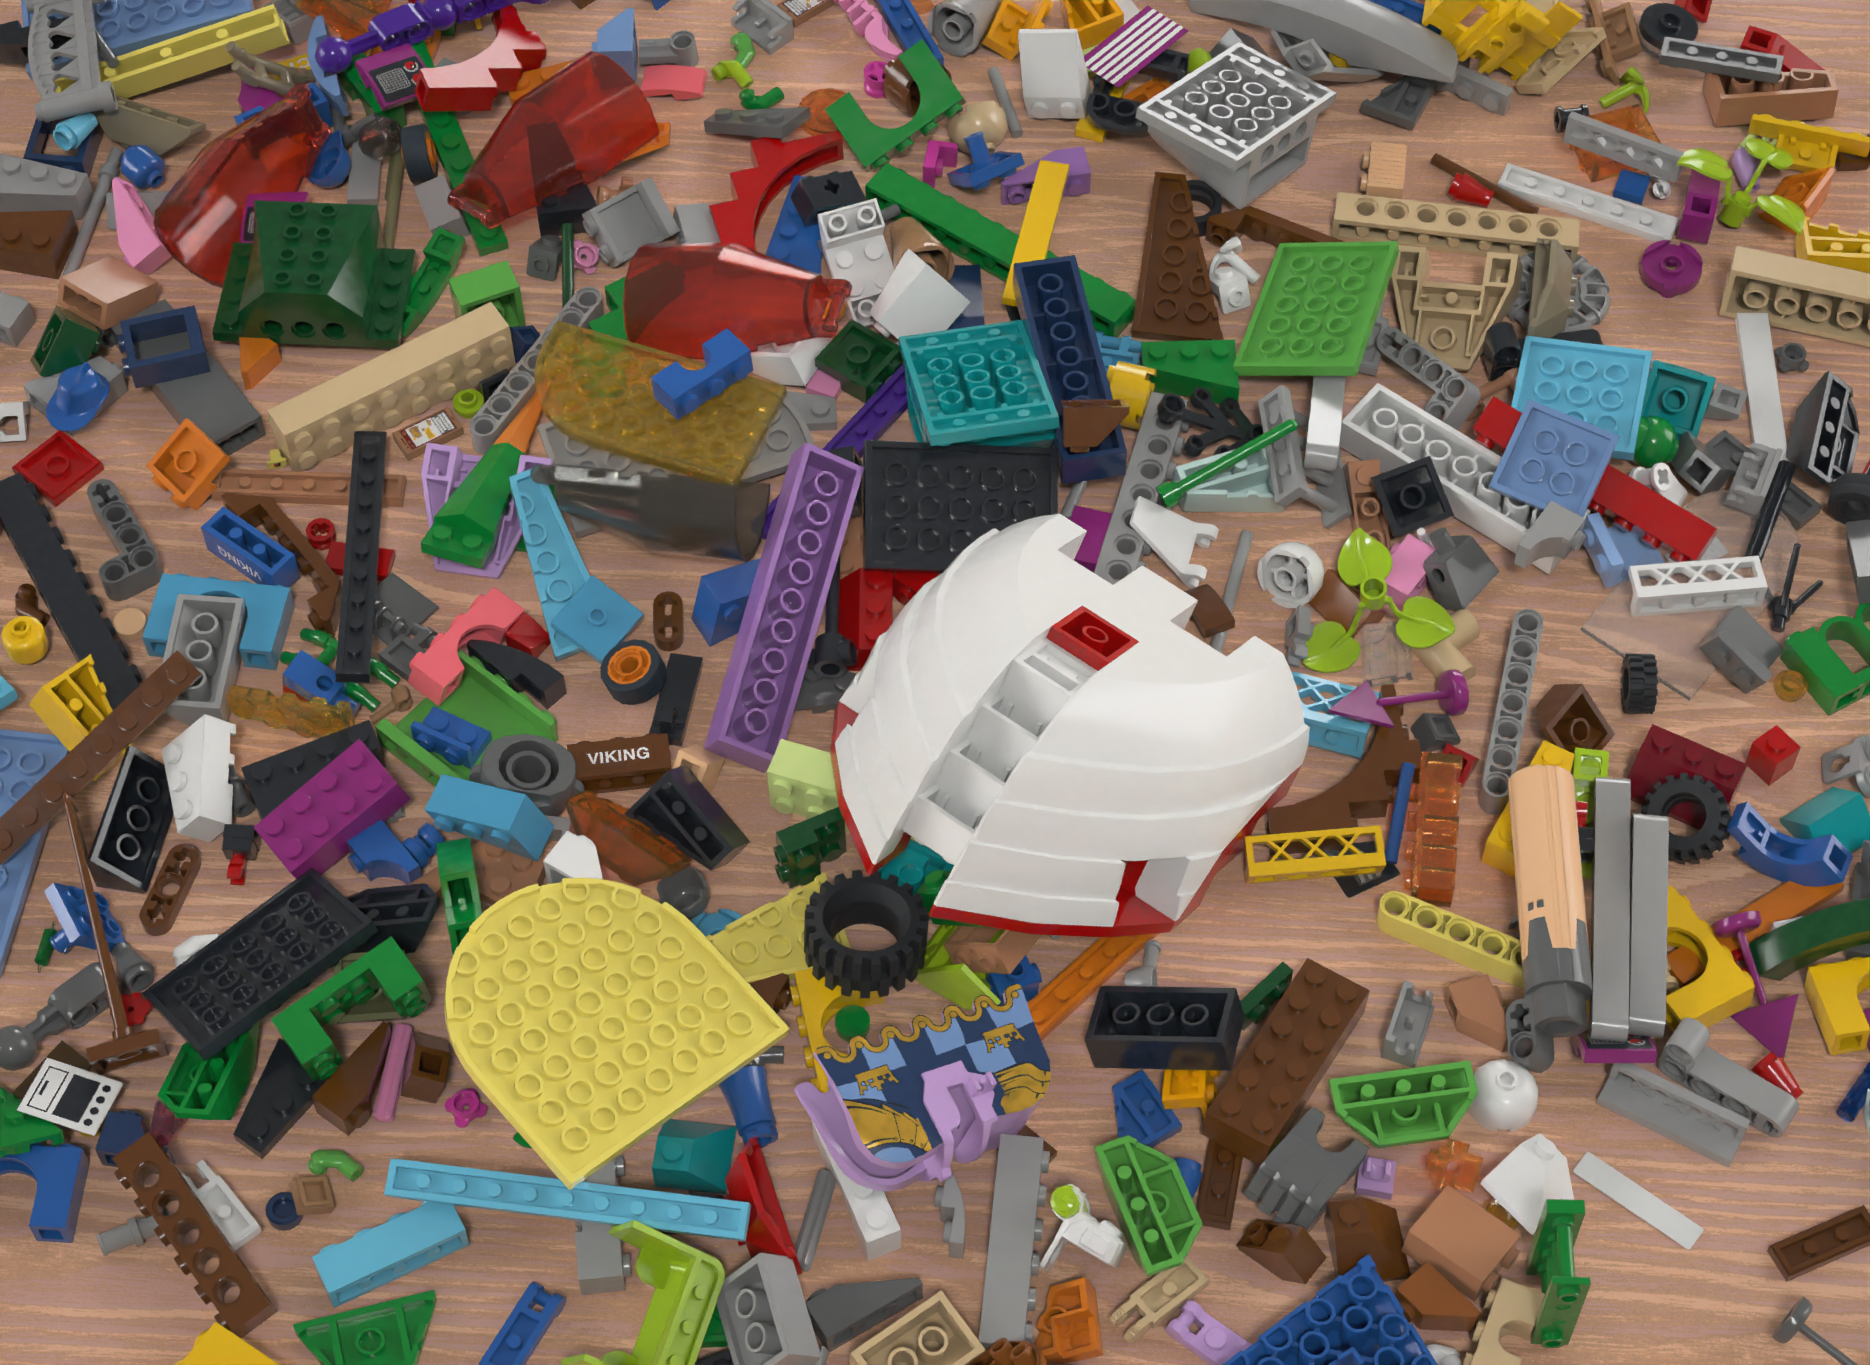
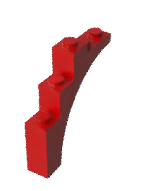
M513 4L492 12L491 19L496 31V38L480 54L461 63L420 69L415 95L423 111H491L493 100L497 98L498 92L515 91L518 79L522 78L523 72L541 68L542 60L546 59V45L542 43L537 31H526L525 25L522 24L518 16L517 8Z
M840 131L823 133L782 143L780 138L769 137L750 140L751 161L754 168L731 172V193L734 200L709 206L722 246L720 255L728 279L758 273L755 238L761 218L770 203L785 187L792 183L794 175L802 176L820 166L844 159L843 138Z

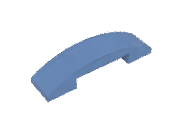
M316 16L308 37L307 51L309 64L319 88L327 98L329 105L342 116H348L350 113L346 96L337 75L329 76L327 72L318 66L315 59L318 43L326 37H331L323 16Z

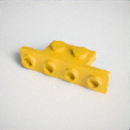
M1753 114L1748 130L1749 134L1777 139L1776 147L1787 151L1793 157V163L1788 169L1802 172L1831 166L1834 169L1837 152L1867 157L1870 150V137H1866L1861 133L1836 131L1828 126L1816 127L1806 125L1798 120L1787 121L1777 119L1768 114Z

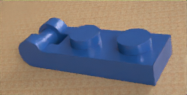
M534 1281L531 1282L482 1357L479 1365H526L553 1320L562 1312L566 1298L558 1293L551 1295L544 1291V1286ZM538 1304L544 1308L541 1313L532 1310V1307Z

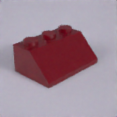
M1652 724L1627 778L1631 780V801L1645 806V796L1648 792L1651 794L1654 792L1653 786L1658 781L1662 785L1667 782L1665 778L1667 776L1673 775L1674 778H1679L1680 773H1688L1689 777H1694L1696 774L1702 776L1705 781L1708 782L1710 780L1715 784L1730 807L1740 787L1748 764ZM1683 802L1675 806L1670 811L1668 817L1700 830L1706 821L1707 814L1702 805L1695 802Z

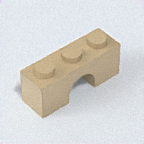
M1502 1278L1498 1290L1492 1288L1489 1291L1483 1308L1490 1311L1486 1322L1478 1321L1472 1338L1473 1342L1478 1343L1475 1354L1467 1352L1463 1365H1520L1522 1358L1506 1352L1500 1345L1499 1339L1503 1336L1514 1335L1529 1340L1545 1294Z

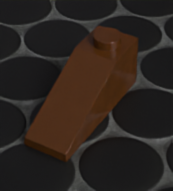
M385 1021L367 1037L311 1097L317 1114L347 1136L356 1128H361L368 1121L376 1101L392 1036L390 1026Z

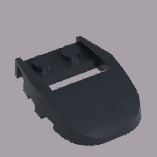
M1166 49L1138 73L1176 83L1187 75L1189 54ZM1096 75L1093 81V92L1089 94L1087 101V112L1091 124L1100 129L1137 137L1151 136L1147 132L1148 125L1135 118L1137 107L1144 103L1111 96L1110 94L1115 85Z

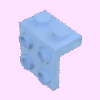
M1599 512L1587 515L1582 531L1586 534L1583 546L1586 548L1595 570L1606 589L1630 583L1628 574L1630 566L1664 563L1658 551L1641 540L1642 535L1633 530L1627 533L1617 526L1606 528ZM1639 576L1640 580L1651 577V576Z

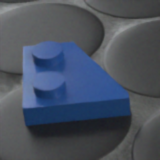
M1143 1070L1113 1086L1112 1094L1118 1138L1129 1135L1137 1139L1139 1143L1153 1148L1182 1131V1123L1172 1109L1165 1110L1161 1094Z

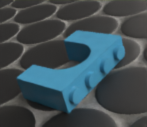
M162 573L142 636L148 656L164 657L178 594L243 598L248 618L239 651L244 667L277 670L295 608L290 587H284L279 584L276 586L254 584L244 580L238 582L227 581L215 577H192L181 573L175 575Z

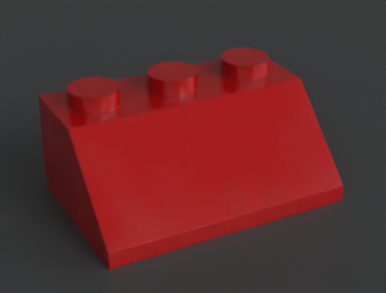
M859 568L840 579L838 633L847 639H852L857 650V664L847 666V671H862L878 637L887 632L893 623L892 571H865L863 568Z

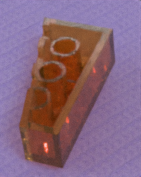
M1422 751L1416 782H1412L1409 802L1414 803L1413 811H1408L1406 831L1412 832V840L1406 841L1405 860L1411 861V870L1405 869L1404 890H1410L1409 896L1434 906L1450 908L1455 891L1457 847H1453V845H1456L1459 828V816H1457L1461 796V783H1458L1462 769L1463 755Z

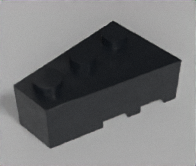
M687 765L668 770L624 814L630 819H636L651 829L650 832L656 836H663L677 845L676 848L709 870H714L728 864L750 843L748 838Z

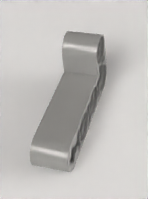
M1395 327L1383 329L1377 337L1376 344L1378 349L1436 392L1425 406L1424 411L1437 419H1440L1445 414L1442 422L1458 431L1480 400L1479 388ZM1398 343L1403 346L1400 352L1395 349ZM1420 357L1419 362L1414 365L1415 361ZM1442 373L1441 377L1436 380L1437 376ZM1464 388L1463 393L1458 396L1459 392Z
M1683 1018L1664 1046L1658 1062L1660 1071L1695 1094L1750 1119L1749 1125L1762 1133L1775 1138L1781 1137L1799 1110L1797 1100L1786 1091L1707 1047L1710 1038L1709 1030L1695 1019Z

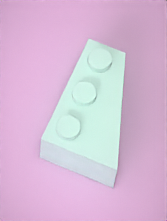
M1266 447L1185 492L1183 498L1179 499L1183 512H1284V507L1275 502ZM1234 450L1176 466L1172 481L1177 483Z

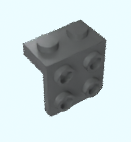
M1741 606L1733 607L1699 647L1745 694L1760 687L1769 680L1773 674L1768 669L1782 653V646Z

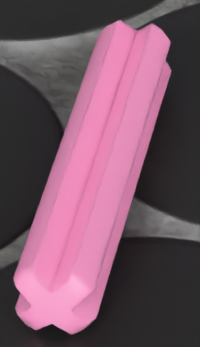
M398 1023L393 1028L373 1112L375 1120L379 1122L390 1123L394 1119L405 1072L410 1037L413 1032L412 1026L408 1024Z

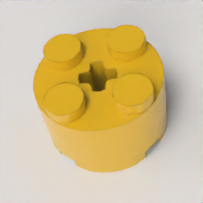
M1118 361L1116 366L1109 365L1107 378L1113 399H1125L1130 407V413L1120 423V426L1136 430L1140 429V418L1144 417L1151 392H1154L1155 383H1150L1151 381H1149L1150 375L1156 376V369Z

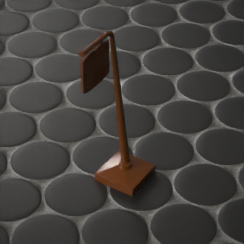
M65 792L63 793L64 807L114 1025L113 1039L86 1048L89 1063L101 1075L168 1056L169 1054L166 1042L157 1029L134 1033L133 1027L128 1025L86 863L88 852L80 821L76 814L78 808L70 794Z

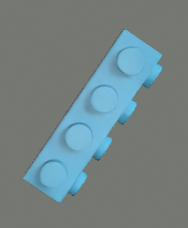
M423 1202L421 1207L408 1213L395 1214L386 1223L373 1229H363L357 1232L353 1238L343 1243L324 1247L320 1250L319 1254L312 1256V1259L333 1307L336 1308L470 1244L466 1230L454 1205Z

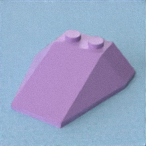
M434 443L426 444L421 477L429 529L434 523V516L473 470L482 456L463 454L457 446ZM520 455L517 474L540 466L545 480L549 484L553 460L551 458ZM511 494L495 548L482 569L433 556L435 570L499 579L523 536L513 495Z

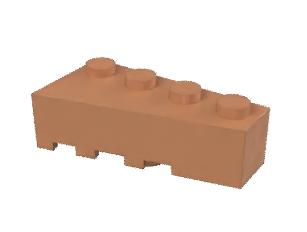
M1792 68L1790 72L1781 71L1778 84L1707 72L1705 73L1702 88L1716 127L1750 124L1753 114H1768L1777 119L1787 121L1833 118L1839 92L1832 71Z

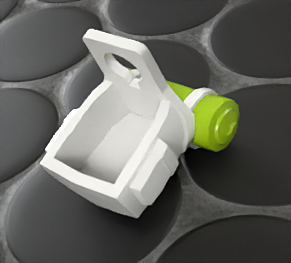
M1073 1184L1058 1187L1052 1193L1050 1200L1052 1210L1063 1222L1039 1267L1049 1273L1067 1242H1071L1117 1269L1127 1250V1244L1123 1240L1124 1233L1115 1227L1113 1223L1107 1220L1100 1223L1095 1217L1091 1216L1090 1204L1086 1198L1087 1194L1081 1192V1189Z

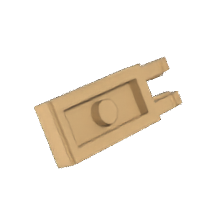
M1187 1256L1182 1265L1160 1272L1131 1294L1129 1300L1111 1314L1109 1322L1114 1327H1117L1129 1319L1137 1310L1143 1318L1126 1331V1334H1124V1339L1129 1344H1132L1145 1335L1151 1327L1155 1328L1182 1307L1188 1299L1191 1300L1209 1286V1279Z

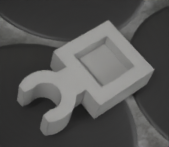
M1301 605L1295 609L1286 621L1285 649H1288L1286 661L1289 666L1296 668L1300 666V658H1307L1308 647L1306 641L1311 639L1314 630V623L1311 622V608Z

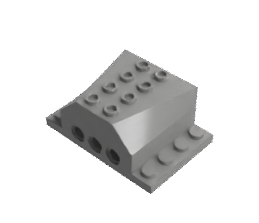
M1238 42L1137 107L1135 118L1148 125L1147 132L1160 147L1241 210L1306 164L1318 114L1334 104L1337 93Z

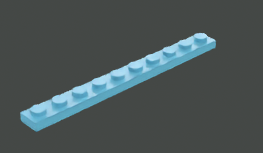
M394 1158L390 1160L384 1195L392 1198L615 1226L636 1220L657 1231L746 1242L751 1204L749 1202L581 1182L571 1190H568L560 1179Z

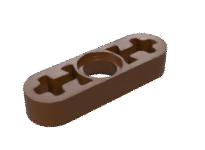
M179 844L169 851L142 906L139 917L145 932L149 935H164L174 925L201 867L198 852L192 845ZM186 857H189L190 862L185 861L180 868L178 860L184 861ZM175 883L180 886L178 892L172 896L161 894L163 887L167 884ZM161 911L163 919H157L155 923H152L150 918H156Z

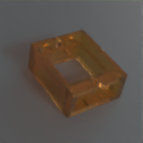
M1639 104L1586 116L1661 144ZM1568 144L1569 148L1575 151L1579 159L1580 168L1583 172L1587 173L1591 183L1617 177L1622 169L1632 172L1641 171L1606 157L1598 158L1595 153Z

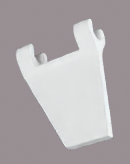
M1139 496L1136 499L1129 524L1187 587L1191 589L1198 587L1199 581L1203 582L1205 580L1207 569L1201 565L1189 564L1194 544L1196 543L1198 546L1207 549L1210 541L1216 540L1219 529L1212 524L1191 521Z

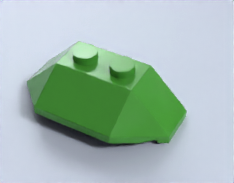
M1470 1060L1329 1079L1328 1082L1336 1115L1377 1149L1449 1139L1478 1095Z
M1129 1135L1095 1146L1094 1151L1108 1199L1136 1263L1147 1277L1182 1265L1203 1223L1176 1161L1149 1146L1139 1143L1137 1139Z

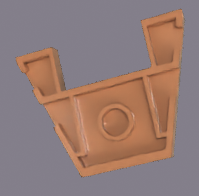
M480 840L472 844L482 901L493 905L500 899L527 886L537 883L541 886L546 875L543 863L545 858L540 856L538 862ZM438 866L408 884L426 883L439 898L443 896Z

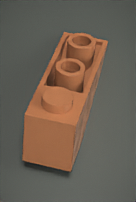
M1379 459L1347 462L1343 466L1352 512L1349 516L1352 531L1354 532L1357 528L1363 529L1368 535L1382 543L1390 552L1388 523L1370 480L1371 477L1381 474Z

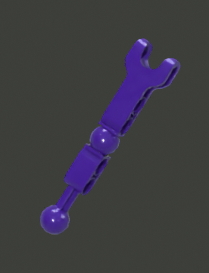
M417 0L414 4H404L374 17L368 25L369 32L348 41L337 36L324 38L317 45L315 59L323 71L330 74L342 73L349 68L353 56L380 46L383 51L408 43L411 46L425 40L428 36L434 35V30H447L455 24V21L459 24H462L463 21H472L517 2L543 4L550 0H424L423 4Z

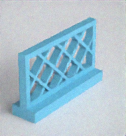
M1291 671L1295 684L1301 685L1303 688L1298 690L1300 699L1311 696L1316 702L1305 705L1301 701L1304 724L1310 727L1308 745L1362 758L1371 723L1360 720L1356 722L1352 721V718L1328 713L1331 707L1357 687ZM1374 692L1377 698L1379 699V693ZM1320 693H1333L1335 697L1325 700Z

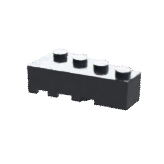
M557 122L526 124L541 237L544 235L561 236V225L564 223L574 225V234L587 233L583 226L584 218L582 214L596 207L597 204L580 169H575L574 157Z
M370 720L241 767L248 791L260 820L264 819L358 739L386 767L381 745Z

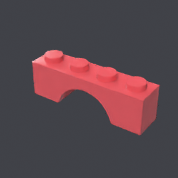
M495 587L485 596L480 594L473 601L470 610L465 615L460 613L453 620L450 629L445 634L440 632L436 635L425 653L419 652L415 655L409 664L411 672L407 683L439 706L460 685L465 667L459 659L458 651L466 647V643L471 639L502 645L506 641L505 633L524 614L525 609Z

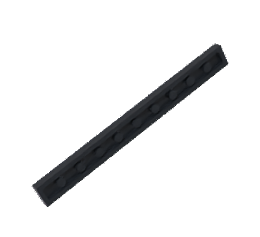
M354 432L335 671L336 682L370 683L387 432Z

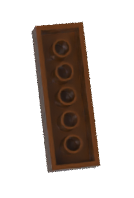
M1307 958L1206 1111L1202 1135L1261 1166L1268 1155L1285 1138L1365 1012L1370 990Z

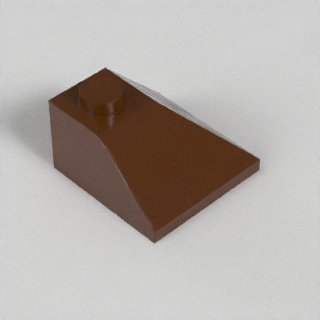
M1125 399L1060 400L1064 447H1070V452L1078 453L1089 452L1090 447H1097L1130 413L1127 401Z
M1583 684L1553 685L1536 706L1540 728L1549 742L1573 754L1575 747L1602 750L1615 735Z
M1366 1198L1327 1203L1324 1224L1336 1278L1340 1275H1345L1357 1266L1358 1261L1367 1254L1374 1261L1375 1269L1383 1282L1408 1279L1411 1276L1407 1256L1401 1251L1404 1242L1395 1208Z

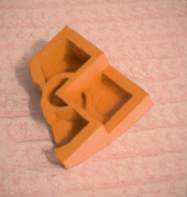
M1086 1277L1051 1286L1046 1298V1310L1040 1316L1036 1326L1039 1334L1035 1346L1045 1357L1046 1361L1068 1363L1103 1356L1096 1289Z

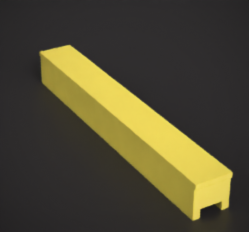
M274 4L117 56L119 65L116 68H109L105 61L99 62L101 82L109 80L112 82L116 96L129 98L235 62L234 57L225 50L226 45L231 41L254 55L290 44L284 21L280 18ZM62 77L56 79L54 83L57 85V93L63 92L76 81Z

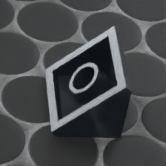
M1430 456L1370 478L1394 538L1417 533L1419 528L1426 529L1454 516Z

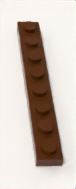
M178 650L0 818L1 866L64 808L63 793L68 792L73 799L201 677V673Z

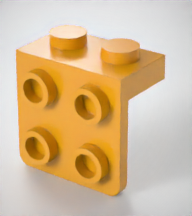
M1002 0L982 44L1012 61L1020 52L1019 29H1043L1045 24L1041 20L1047 17L1054 3L1050 0H1039L1029 12L1011 0Z

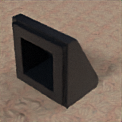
M508 369L502 370L476 385L475 390L483 395L484 403L508 376Z

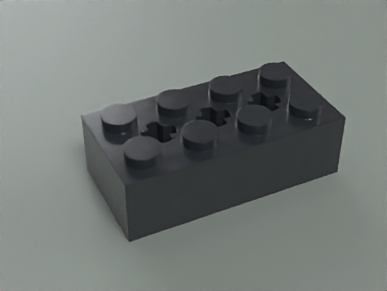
M1100 986L1085 1036V1043L1095 1068L1231 1071L1245 1014L1236 988Z

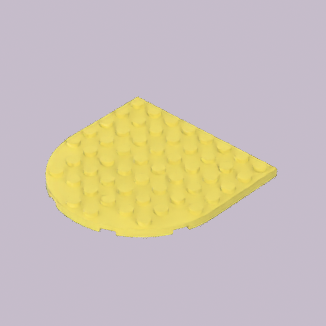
M563 878L559 883L539 886L538 883L509 894L485 910L469 927L468 933L454 952L449 966L444 994L445 1022L450 1041L462 1066L476 1085L568 1190L577 1186L788 1036L790 1031L786 1023L686 916L665 901L661 904L641 894L642 890L639 888L595 878Z

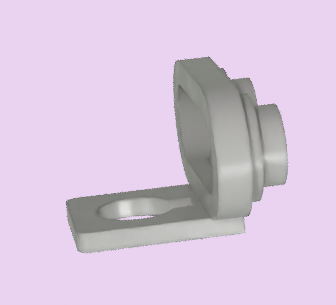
M1868 735L1856 737L1852 744L1823 754V782L1831 784L1855 775L1861 792L1870 798V737ZM1839 757L1850 759V762L1846 763L1839 772L1833 773L1831 771V765L1835 759Z

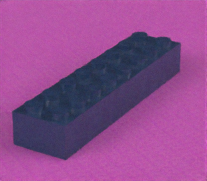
M1075 255L1014 263L1013 290L1020 318L1024 323L1059 416V428L1054 429L1052 446L1057 448V466L1062 484L1125 475L1127 449L1120 424L1097 447H1090L1089 452H1070V447H1064L1062 442L1060 400L1113 399Z

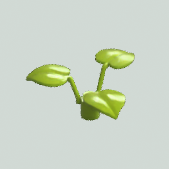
M1758 138L1748 139L1745 143V149L1752 156L1762 161L1745 191L1737 190L1731 195L1733 171L1727 168L1728 163L1721 156L1703 148H1694L1686 151L1679 158L1677 166L1689 167L1715 180L1726 181L1724 198L1721 201L1724 207L1719 215L1720 220L1726 225L1735 228L1741 227L1745 218L1750 217L1752 212L1759 206L1790 227L1798 236L1801 234L1805 214L1800 206L1779 195H1771L1770 197L1761 195L1752 204V198L1749 195L1767 163L1780 170H1786L1791 167L1793 157L1787 151L1775 148L1772 144Z
M1357 528L1342 547L1338 559V573L1346 585L1350 587L1360 586L1361 602L1358 604V610L1347 632L1341 624L1333 621L1322 622L1314 626L1311 639L1306 641L1308 653L1307 658L1303 659V664L1306 668L1320 673H1336L1351 667L1358 659L1361 651L1360 644L1351 636L1355 633L1366 608L1369 610H1379L1384 605H1388L1394 615L1400 618L1396 624L1398 638L1406 646L1415 649L1432 647L1452 636L1455 632V624L1451 616L1441 605L1423 596L1408 598L1403 605V612L1398 610L1393 603V598L1387 596V584L1385 582V579L1392 570V556L1382 543L1368 535L1363 529Z

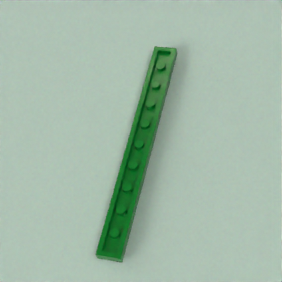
M424 40L411 45L426 68H435ZM418 99L415 100L422 119L429 129L435 150L479 256L509 249L508 240L454 111H423Z

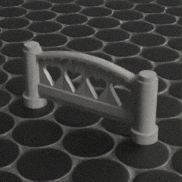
M25 0L28 12L30 14L34 13L28 37V60L34 84L42 98L39 103L34 104L39 122H50L99 110H104L105 113L118 110V101L112 82L110 80L101 82L93 4L106 3L107 0ZM58 13L70 16L57 27L49 28L51 20L48 17L51 14ZM59 34L72 38L58 49H51L53 42L50 38ZM63 56L74 59L61 70L53 71L56 65L52 60L55 57ZM62 77L76 81L63 92H55L57 89V85L54 83L56 79Z

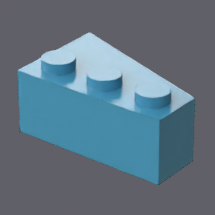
M444 774L441 775L424 809L434 819L433 824L446 832L456 831L538 862L554 828V825L525 794Z

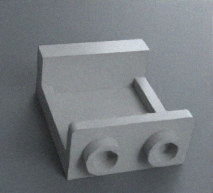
M651 177L582 214L584 218L583 226L586 232L591 237L594 236L599 245L598 253L604 263L609 264L611 268L680 231Z

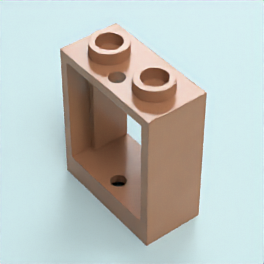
M958 926L943 945L953 965L964 963L972 972L1011 974L1042 935L1005 930L995 943H988L998 932V928Z

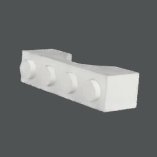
M812 1121L814 1142L826 1169H830L841 1189L855 1234L867 1261L902 1248L901 1229L884 1191L863 1187L844 1175L829 1153Z

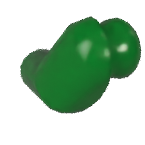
M775 87L762 96H755L754 90L747 88L740 92L739 98L741 106L745 109H769L782 101L784 94L779 87Z

